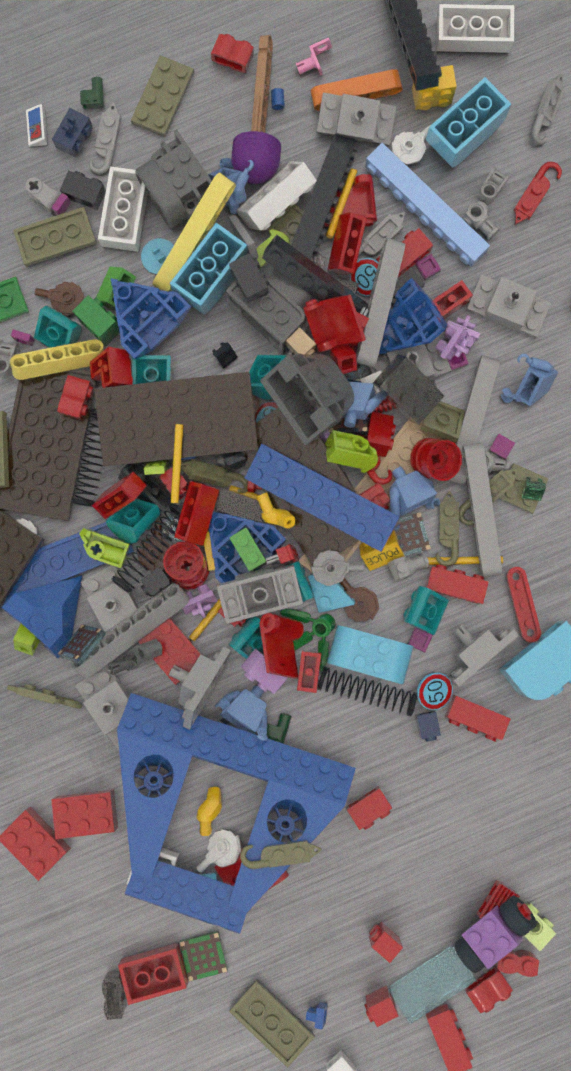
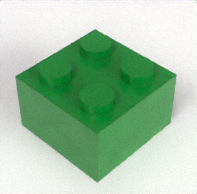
M88 295L72 312L79 322L106 347L120 333L117 318L111 311L106 312L107 310L103 307L104 305L96 297L92 299Z

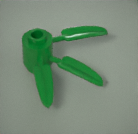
M284 609L280 611V614L304 623L313 622V631L311 633L306 631L299 639L293 641L294 651L312 641L314 634L322 637V640L318 642V652L322 653L320 671H322L323 667L326 666L329 651V642L325 641V637L335 628V619L329 614H322L317 619L310 618L311 615L309 613L299 610Z

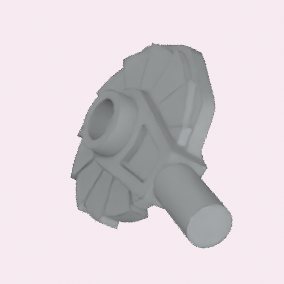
M329 549L320 552L314 558L311 570L316 581L326 586H332L343 581L346 573H349V571L362 572L363 564H350L344 561L345 558L339 552Z

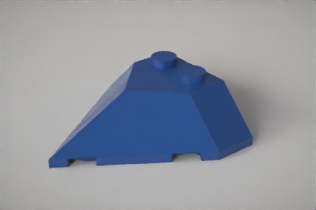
M111 278L121 345L134 359L152 352L180 326L191 308L178 292L159 290V288L131 282H121Z
M412 278L395 295L396 302L393 309L389 310L379 354L431 343L448 325L432 299Z
M213 511L209 532L215 566V578L220 583L236 580V575L250 572L229 538L244 528L249 530L265 559L277 553L276 549L281 548L286 539L273 525Z
M82 576L15 592L1 608L14 620L19 621L58 659L61 654H58L60 650L66 647L72 640Z

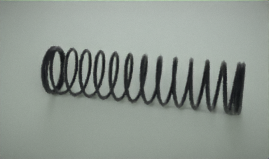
M97 409L89 410V416L94 419L87 420V422L92 426L86 427V430L90 433L85 434L84 436L85 438L91 441L83 442V444L89 448H83L81 451L87 455L80 456V459L87 463L78 464L79 467L85 470H78L77 473L83 477H78L75 479L77 482L84 484L74 486L75 489L82 492L72 493L73 496L80 499H71L72 503L92 507L95 501L77 496L75 494H87L97 496V494L77 488H99L98 486L90 485L77 480L87 479L100 481V479H96L79 473H102L81 466L82 464L103 467L102 464L93 463L82 458L92 457L102 459V457L92 455L83 451H101V449L94 448L85 444L87 442L100 443V441L93 440L86 436H100L98 433H95L87 429L99 428V426L89 422L98 421V418L92 416H97Z
M175 504L169 505L170 511L164 512L166 517H160L161 523H155L157 529L151 528L150 531L152 535L146 534V539L148 541L141 540V544L143 547L136 546V549L139 553L132 552L131 554L134 559L127 558V562L129 565L122 564V567L125 570V572L122 570H117V573L120 577L113 576L111 578L117 586H119L127 593L131 594V588L135 589V587L128 583L119 572L128 575L137 583H140L125 569L124 566L133 569L139 575L144 577V575L141 572H139L129 562V560L136 562L137 564L141 565L145 570L149 571L147 567H145L136 559L133 553L141 556L151 565H154V563L147 559L139 551L138 548H141L149 552L154 558L158 559V557L155 554H153L146 548L143 542L152 545L160 553H163V551L159 549L157 546H155L147 536L155 538L163 546L168 547L167 544H165L163 541H161L155 536L152 530L161 533L165 538L172 542V539L165 533H163L158 528L157 524L164 526L172 534L175 535V531L166 526L161 518L170 521L175 527H177L178 524L172 521L167 516L166 512L173 514L179 520L180 513L182 511V509Z
M325 666L323 667L317 688L318 690L321 691L324 679L328 672L325 692H328L332 679L335 675L333 687L334 695L341 680V677L343 675L340 697L343 695L347 682L350 678L347 698L349 699L354 688V685L358 679L355 701L357 700L362 685L365 681L362 703H364L369 688L372 684V692L369 703L371 705L375 693L380 685L377 707H379L382 696L387 687V696L384 709H386L390 696L395 688L393 706L391 711H394L397 699L402 691V699L399 714L402 711L405 699L409 693V704L406 715L410 717L412 716L417 701V693L413 692L411 696V691H408L404 697V690L400 689L396 697V687L394 686L389 694L388 684L384 687L381 693V682L377 684L374 691V680L370 682L366 690V678L363 679L359 688V676L355 678L353 685L351 687L352 674H349L344 685V672L341 673L336 684L338 673L337 670L333 672L329 682L330 668H327Z

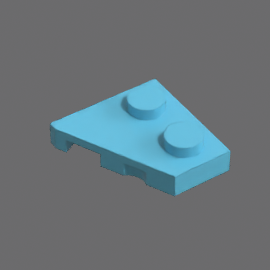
M313 574L308 576L319 613L355 604V600L350 598L340 583L326 586L316 581Z

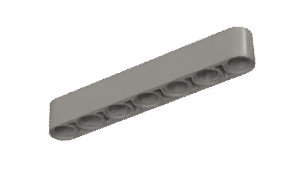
M386 238L383 244L368 303L366 317L369 320L363 330L366 340L358 343L356 351L357 363L372 368L375 366L379 355L405 250V243Z
M481 355L465 408L460 436L455 443L461 451L462 464L459 472L450 481L465 484L466 482L463 445L475 444L478 441L500 360Z
M482 442L463 445V457L482 577L502 575V564L484 445Z
M178 584L169 585L83 649L77 659L72 658L71 668L85 679L93 676L184 608L189 602V596Z

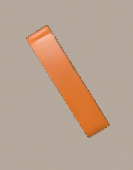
M392 69L313 87L310 92L314 109L320 111L323 92L340 96L348 94L377 99L398 94L403 88L399 71Z

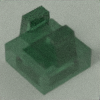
M527 477L522 491V498L541 501L546 489V483H543V480L539 478L535 482L531 481V477Z

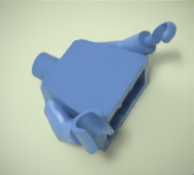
M223 158L220 160L221 168L208 174L210 179L213 180L218 173H221L236 184L232 195L226 203L232 215L238 214L235 210L240 207L239 203L247 198L244 187L249 178L248 172L254 166L252 160L247 161L250 162V166L245 168L244 172L232 169L231 158Z
M521 354L518 356L517 361L520 363V359L526 357L525 362L530 367L516 394H512L510 388H504L501 398L505 403L515 400V402H525L531 406L548 393L558 372L551 363L535 357L529 359L527 354Z
M349 382L354 392V403L349 408L348 413L342 417L345 418L344 425L355 427L356 419L365 420L368 414L372 413L385 398L389 397L388 392L382 391L376 394L373 383Z
M398 467L392 472L396 480L391 485L389 491L391 512L403 516L423 505L427 509H434V506L440 505V500L435 498L437 492L434 489L432 480L421 475L418 471L406 474L402 467ZM398 524V525L394 528V530L399 529V528H400V524Z
M254 686L251 692L247 689L241 692L233 691L224 695L215 705V707L220 706L222 708L220 716L237 728L253 734L257 731V737L262 741L268 739L266 735L267 712L265 710L267 704L260 699L264 693L260 687Z

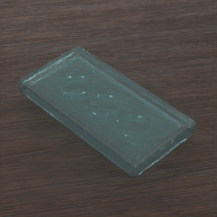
M452 945L388 987V990L409 1024H412L477 980L459 959L455 947Z

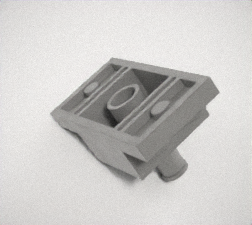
M323 92L316 132L333 136L338 134L350 139L377 144L383 143L389 146L397 106L382 104L380 100L348 94L340 96Z
M481 275L466 311L536 339L551 303L535 297L537 291L503 277L498 282Z
M439 336L428 344L388 352L377 358L373 368L369 367L371 374L385 370L392 387L385 390L389 394L451 372L447 358H442L440 356L441 353L435 348L440 341Z
M112 565L81 581L88 595L87 600L104 632L109 631L139 608L132 594L127 593L112 581L111 578L113 576L120 577L117 573L118 568Z
M294 565L275 570L273 566L236 575V580L216 585L226 624L303 604Z
M463 623L459 625L453 632L464 643V646L454 656L463 667H457L450 673L452 677L449 679L455 686L462 685L517 638L519 634L514 629H502L494 636L489 630H482L473 637Z
M223 647L220 653L216 652L213 660L200 654L190 672L177 665H174L171 669L169 676L183 682L178 703L184 706L185 709L182 718H184L183 727L191 729L227 668L230 649Z
M107 664L93 676L84 679L75 686L85 700L83 704L103 734H107L117 750H119L117 728L130 695L116 674H110L109 671H112V669L108 670Z

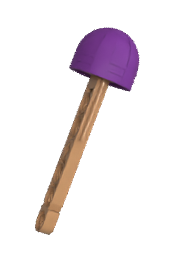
M263 35L259 39L251 131L238 134L233 139L231 161L234 170L244 172L245 168L250 166V162L247 161H253L254 166L248 172L249 178L247 180L251 184H261L270 180L279 167L281 157L280 141L276 137L265 133L273 52L271 35Z

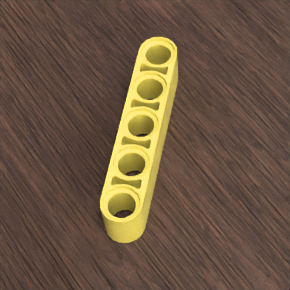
M93 339L17 354L10 359L12 374L16 379L24 380L90 366L89 362L104 351V346L100 340Z

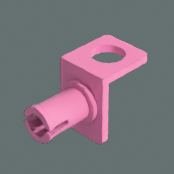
M329 38L309 46L312 53L310 54L311 57L296 63L300 75L313 68L318 69L320 76L323 75L316 55L332 48Z

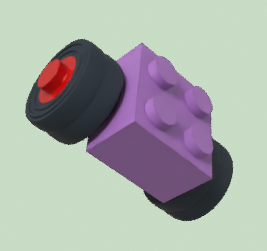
M512 896L501 904L500 908L495 906L462 934V937L455 942V951L459 959L470 971L477 973L484 967L489 969L523 941L522 936H525L536 927V919L529 907L521 899Z

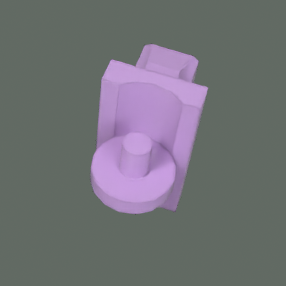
M467 315L465 320L458 317L456 323L448 320L447 327L449 324H453L469 330L465 339L469 340L466 347L470 349L480 335L479 332L471 330L475 327V324L469 322L471 316ZM445 333L444 339L450 341L452 337Z
M449 324L445 332L452 337L449 343L441 339L435 347L441 353L440 356L451 360L454 355L460 357L462 352L468 354L470 350L466 345L469 340L465 339L469 330L465 327Z
M207 584L197 588L200 595L193 597L190 591L185 592L189 596V602L182 608L185 614L192 612L193 616L201 614L202 618L206 617L205 611L210 610V605L217 602L216 596Z

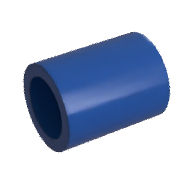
M281 88L271 90L272 109L282 110L285 108L284 90Z

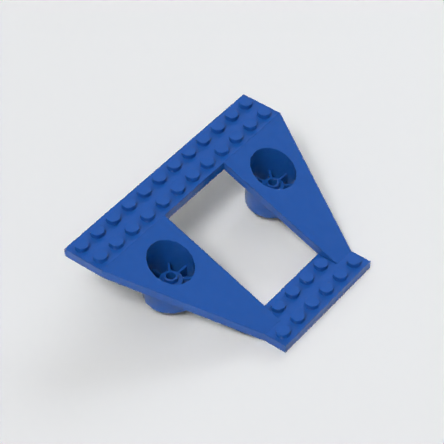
M131 693L117 728L132 871L125 895L240 934L247 912L291 865L249 869L241 863L235 884L231 886L158 861L192 757L268 782L248 845H253V848L249 849L246 853L249 861L261 860V853L264 847L284 843L281 842L282 838L287 836L290 842L307 840L309 843H312L345 807L356 768L271 739L262 741L256 734L199 715L189 730L183 727L184 718H182L184 710ZM158 766L156 772H150L148 767ZM160 767L167 770L168 773L162 776L159 773ZM146 768L148 774L145 777L138 775L141 770ZM170 776L173 781L171 786L163 783L164 779ZM135 778L144 781V785L136 788ZM161 787L169 789L163 795L160 793ZM146 788V790L148 791L147 797L141 794L139 791ZM158 794L159 797L152 798L150 795ZM278 810H288L287 816H281ZM274 811L278 817L276 821L268 819V815ZM290 811L294 812L298 818L293 820L289 817ZM301 820L303 829L295 828L294 823ZM267 823L275 825V830L269 832ZM293 831L302 834L296 841L291 836ZM276 833L280 837L279 841L274 839L272 834Z

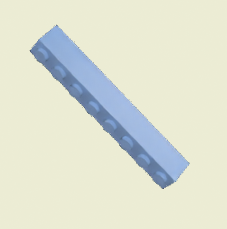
M383 143L366 158L365 166L367 171L371 175L375 174L379 178L380 183L385 188L388 187L397 200H402L406 204V208L411 213H415L423 225H428L438 239L445 241L448 249L452 252L455 251L464 264H469L472 267L488 251L490 245Z

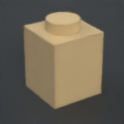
M300 327L286 340V346L294 354L301 353L308 357L316 352V343Z

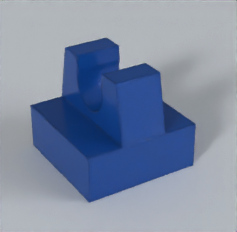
M320 1002L317 1008L309 1007V1010H307L306 1020L315 1022L314 1028L321 1030L324 1028L328 1003Z

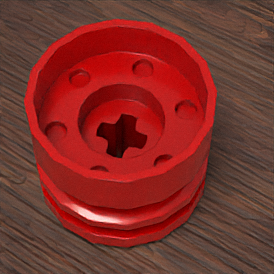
M423 438L413 447L410 454V463L414 471H418L426 478L446 481L455 477L459 472L462 464V454L454 442L437 438Z
M187 541L177 542L166 551L163 558V566L173 583L178 584L180 588L185 590L196 589L207 580L209 575L208 563L197 545Z

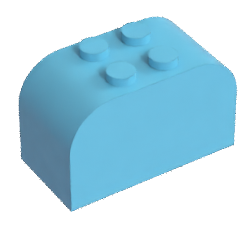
M484 77L429 127L426 141L452 168L456 167L500 127L507 117L511 103Z
M215 223L170 282L172 291L178 292L188 304L202 314H207L234 281V277L229 269V263L247 255V244L218 223Z
M567 621L556 622L541 635L539 640L530 643L498 669L518 694L534 700H543L551 695H558L564 689L562 686L567 682L571 683V626Z
M337 625L327 663L404 684L414 646Z

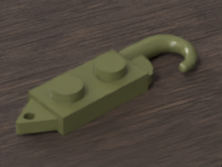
M194 459L181 463V470L188 475L189 479L222 488L228 487L232 480H236L244 485L243 489L237 490L238 493H246L248 491V480L239 473H227L223 467Z
M518 468L506 471L501 470L489 480L492 503L515 485L514 481ZM470 498L459 507V520L465 525L473 524V520H467L464 517L465 511L471 507Z
M448 491L439 505V541L442 546L451 548V558L447 561L442 560L439 553H436V560L443 566H452L456 563L459 556V502H456L450 491Z
M26 683L24 686L8 685L7 690L16 692L17 695L51 704L58 703L76 709L82 708V703L56 695L54 690L44 688L43 691L36 689L35 685Z
M307 840L268 845L262 850L261 860L249 861L246 853L249 849L253 848V845H247L242 849L240 859L243 865L249 869L271 868L310 862V859L319 853L322 848L309 843Z

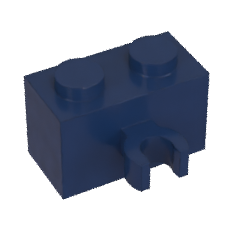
M69 108L52 138L55 147L75 157L77 152L82 150L86 136L88 137L92 132L93 127L90 118Z

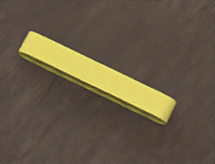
M218 173L213 178L154 278L152 285L159 288V290L172 291L170 282L209 233L232 195L236 184L223 174Z

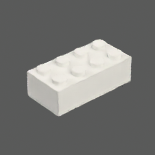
M439 4L436 51L510 53L514 43V5Z
M290 161L235 211L248 228L264 231L271 226L273 219L279 218L285 213V209L289 205L292 206L297 203L300 195L309 192L317 180L304 162Z
M110 166L98 240L102 247L139 251L148 190L143 182L140 185L135 170Z

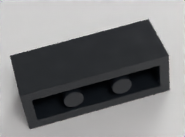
M141 463L127 464L121 469L118 478L121 480L132 472L139 476L147 486L139 494L138 498L142 501L158 505L161 516L169 509V505L173 504L171 503V494L152 474L145 475L144 466Z

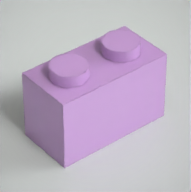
M256 648L241 665L246 671L244 675L252 682L257 680L259 682L257 685L265 692L270 690L275 694L288 678L267 673L264 655Z

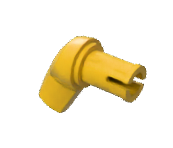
M268 492L256 496L262 509L261 517L265 522L287 529L295 525V517L289 511L273 508Z
M219 787L208 788L207 798L197 811L196 818L200 822L199 832L202 836L211 835L212 821L222 809L221 789Z

